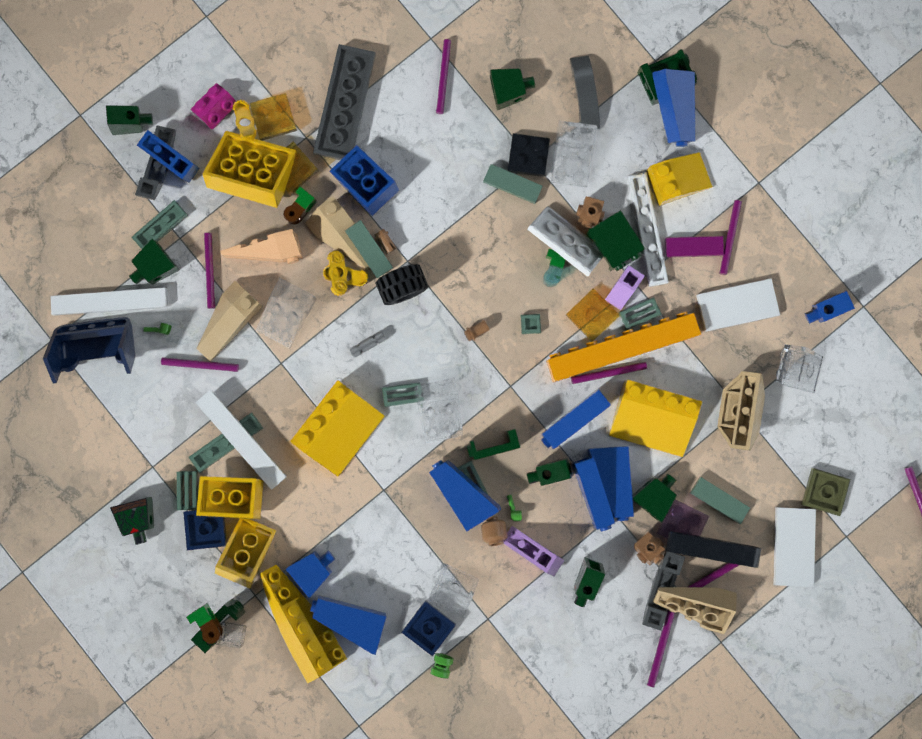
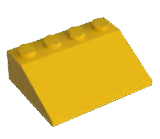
M225 131L202 173L206 187L277 208L286 190L296 150L258 139L245 141L240 134Z
M337 380L290 442L339 477L385 415Z
M625 380L609 436L683 457L697 422L702 401L631 380Z

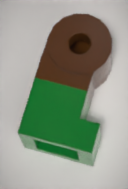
M299 187L295 192L298 198L291 206L286 207L283 213L284 218L292 225L299 224L317 202L302 187Z
M208 603L186 617L190 624L196 621L203 632L202 637L205 642L213 644L222 637L223 628Z

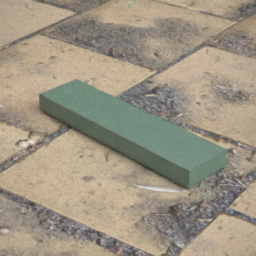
M253 413L239 421L251 436L263 429V426ZM220 434L189 456V459L198 472L201 473L235 448L223 434Z

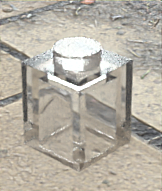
M223 622L221 624L223 635L216 645L240 649L244 645L247 626Z

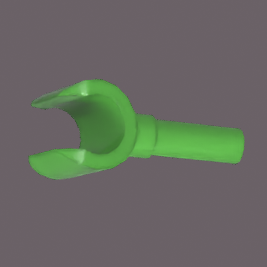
M161 322L159 328L144 327L143 331L168 335L172 326Z
M508 495L511 519L513 521H521L522 512L521 510L515 511L512 495Z

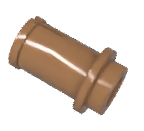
M382 229L375 234V240L379 241L386 254H389L397 247L388 236L389 232Z
M482 320V322L471 328L467 327L464 334L469 342L471 340L475 341L476 337L489 331V327Z

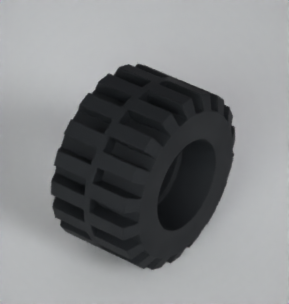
M411 264L393 270L375 282L384 305L401 303L423 293L429 287L421 266L418 264Z

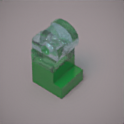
M548 249L546 259H550L548 270L543 275V283L548 287H554L560 281L566 259L554 250Z

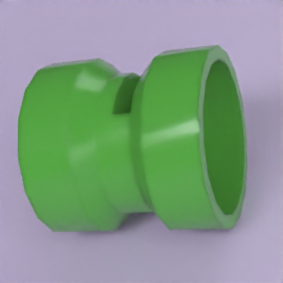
M435 653V664L432 666L430 674L448 679L450 675L449 668L453 664L454 658L446 654Z

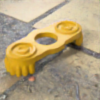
M237 100L233 104L236 126L243 140L252 141L256 137L257 130L254 127L255 121L249 110L250 106L245 100ZM242 119H249L251 121L248 126L240 125Z
M332 251L327 257L330 266L329 276L332 282L331 291L334 295L342 296L348 288V271L345 267L343 254L340 251ZM335 267H340L343 270L342 277L338 278L333 275Z
M327 265L323 269V276L326 280L331 281L329 276L330 266ZM335 267L333 275L340 278L343 270L340 267ZM346 267L347 271L352 275L351 279L347 281L348 286L361 287L366 285L368 274L364 270L357 271Z

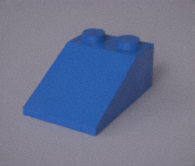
M357 145L330 170V173L371 216L399 191L395 180Z

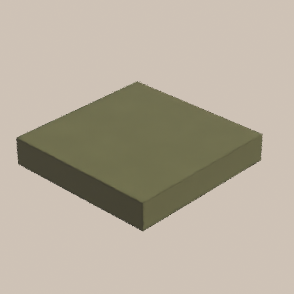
M811 468L801 505L841 516L851 479Z

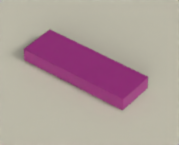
M723 236L665 239L666 258L724 255Z

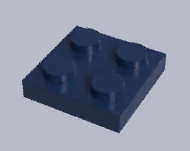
M197 510L183 512L187 551L226 546L225 517L196 516Z
M425 600L401 633L433 656L456 626V623Z

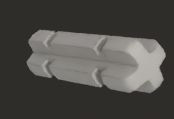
M379 331L374 334V337L371 336L358 343V346L351 347L350 352L352 356L357 357L361 355V352H366L375 347L377 343L380 344L385 341L383 333Z

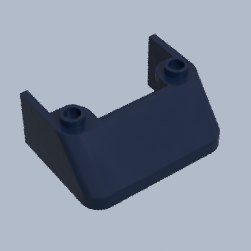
M118 317L65 324L55 328L43 356V361L52 383H57L61 372L73 371L78 366L79 361L114 356L118 363L124 364L126 373L131 374L136 356L131 321L128 317Z

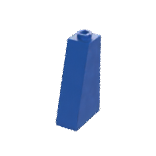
M671 69L653 72V80L668 143H676V147L688 146V143L695 142V72Z
M600 390L594 391L541 433L543 437L541 441L547 448H557L610 407L611 404Z
M629 446L587 449L589 457H594L613 517L617 518V521H628L629 517H634Z
M587 457L571 463L594 528L596 530L600 529L601 532L611 529V525L615 524V520L594 457Z
M440 460L432 465L434 469L429 472L466 531H469L501 510L500 505L449 460L444 463Z
M318 595L317 600H313L310 609L311 612H314L313 619L369 653L376 655L386 620V613Z

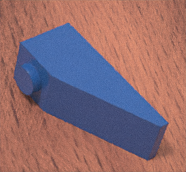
M147 130L137 144L139 148L188 183H190L200 169L149 130Z

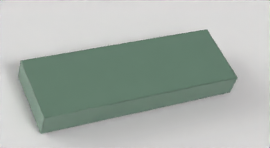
M490 164L483 183L533 204L536 203L543 187L540 184Z
M174 200L131 238L143 249L152 238L157 242L185 219L188 214Z
M361 220L345 230L376 278H379L393 268Z
M699 477L690 494L738 524L742 523L750 507L702 477Z

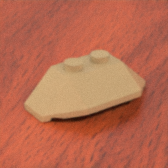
M742 371L739 376L723 389L717 427L730 448L751 451L760 433L765 400L761 373Z

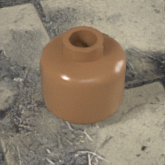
M493 516L481 525L482 538L485 543H488L489 546L504 544L508 534L506 523L503 520Z

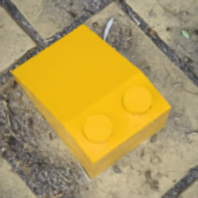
M700 152L651 165L646 171L659 206L712 188Z
M200 476L196 516L260 519L263 480Z
M239 518L215 566L214 574L251 589L276 534V530L251 519Z

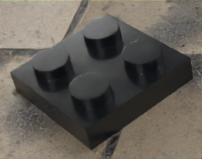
M513 133L508 171L545 177L550 138Z

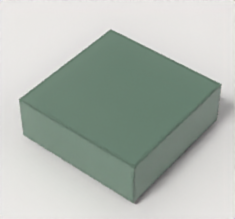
M540 314L521 315L522 334H541Z

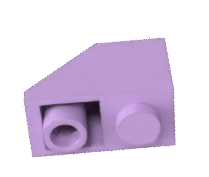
M628 265L607 295L605 301L621 310L641 283L644 275Z

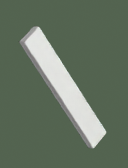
M647 173L630 175L627 179L639 240L645 248L642 255L648 285L653 287L668 284Z
M165 287L51 296V315L53 316L168 307L167 288Z
M209 390L195 402L271 490L287 477L212 390Z

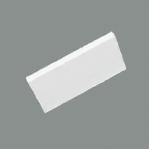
M549 206L541 212L527 229L587 277L603 258L598 247L590 238Z
M772 278L696 295L705 332L780 316Z
M775 507L773 585L814 587L816 509Z

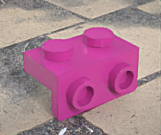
M216 83L190 110L210 129H214L233 109V104L236 100L228 91Z

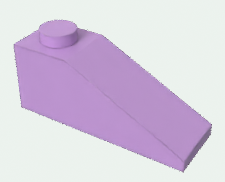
M511 526L504 544L547 574L555 576L564 559Z

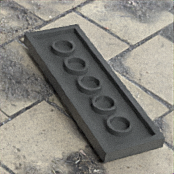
M341 44L338 45L313 151L315 155L342 160L355 147L376 57L375 52Z

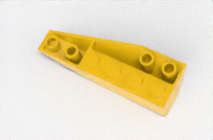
M274 565L261 572L260 577L273 616L306 682L309 683L321 677L347 660L332 630L312 618L314 613L310 611L312 605L277 565Z

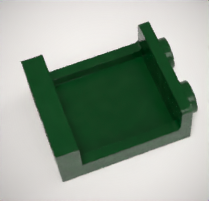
M682 49L668 58L651 65L646 63L639 67L637 73L652 106L659 103L653 80V72L663 69L695 72L691 70L689 57L686 53L684 54ZM695 73V85H696V84H697V75H696V73Z
M621 210L592 227L586 233L588 238L592 239L608 263L610 271L614 269L616 271L621 270L626 266L625 262L630 259L632 261L637 260L642 256L641 252L645 250Z
M516 429L506 431L508 443L477 451L474 440L469 441L470 445L467 446L469 457H474V460L519 449L520 444Z
M232 598L215 613V616L221 622L229 614L237 621L246 611L240 601ZM200 629L191 641L206 653L217 642L213 644L205 642L202 637L203 632Z

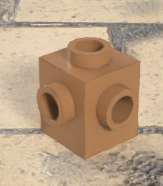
M586 196L583 205L579 204L576 216H579L578 222L587 228H592L598 222H602L605 211H602L604 201Z
M649 532L634 544V549L638 553L637 557L644 564L646 562L649 566L653 563L658 564L664 558V543L658 537L654 538Z

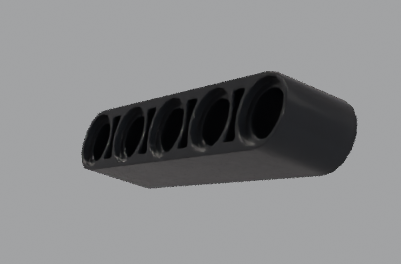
M669 531L666 551L754 568L759 566L762 549L755 546Z

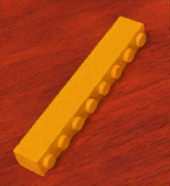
M686 311L677 314V318L673 320L667 317L658 320L659 324L654 326L651 323L642 325L639 331L634 332L633 329L622 332L623 336L617 338L615 335L605 337V341L597 343V340L586 344V348L579 349V346L568 349V353L561 355L560 352L549 355L550 359L546 362L552 381L554 383L701 335L695 314H688Z

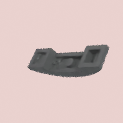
M589 56L570 58L572 77H574L579 106L581 132L600 129L598 99Z
M157 125L154 135L173 148L176 130ZM150 156L144 177H140L135 195L155 200L164 183L168 168Z
M665 551L664 558L661 560L656 572L642 622L643 625L657 630H662L667 611L666 608L654 603L655 595L659 587H674L677 575H680L685 559L683 555Z

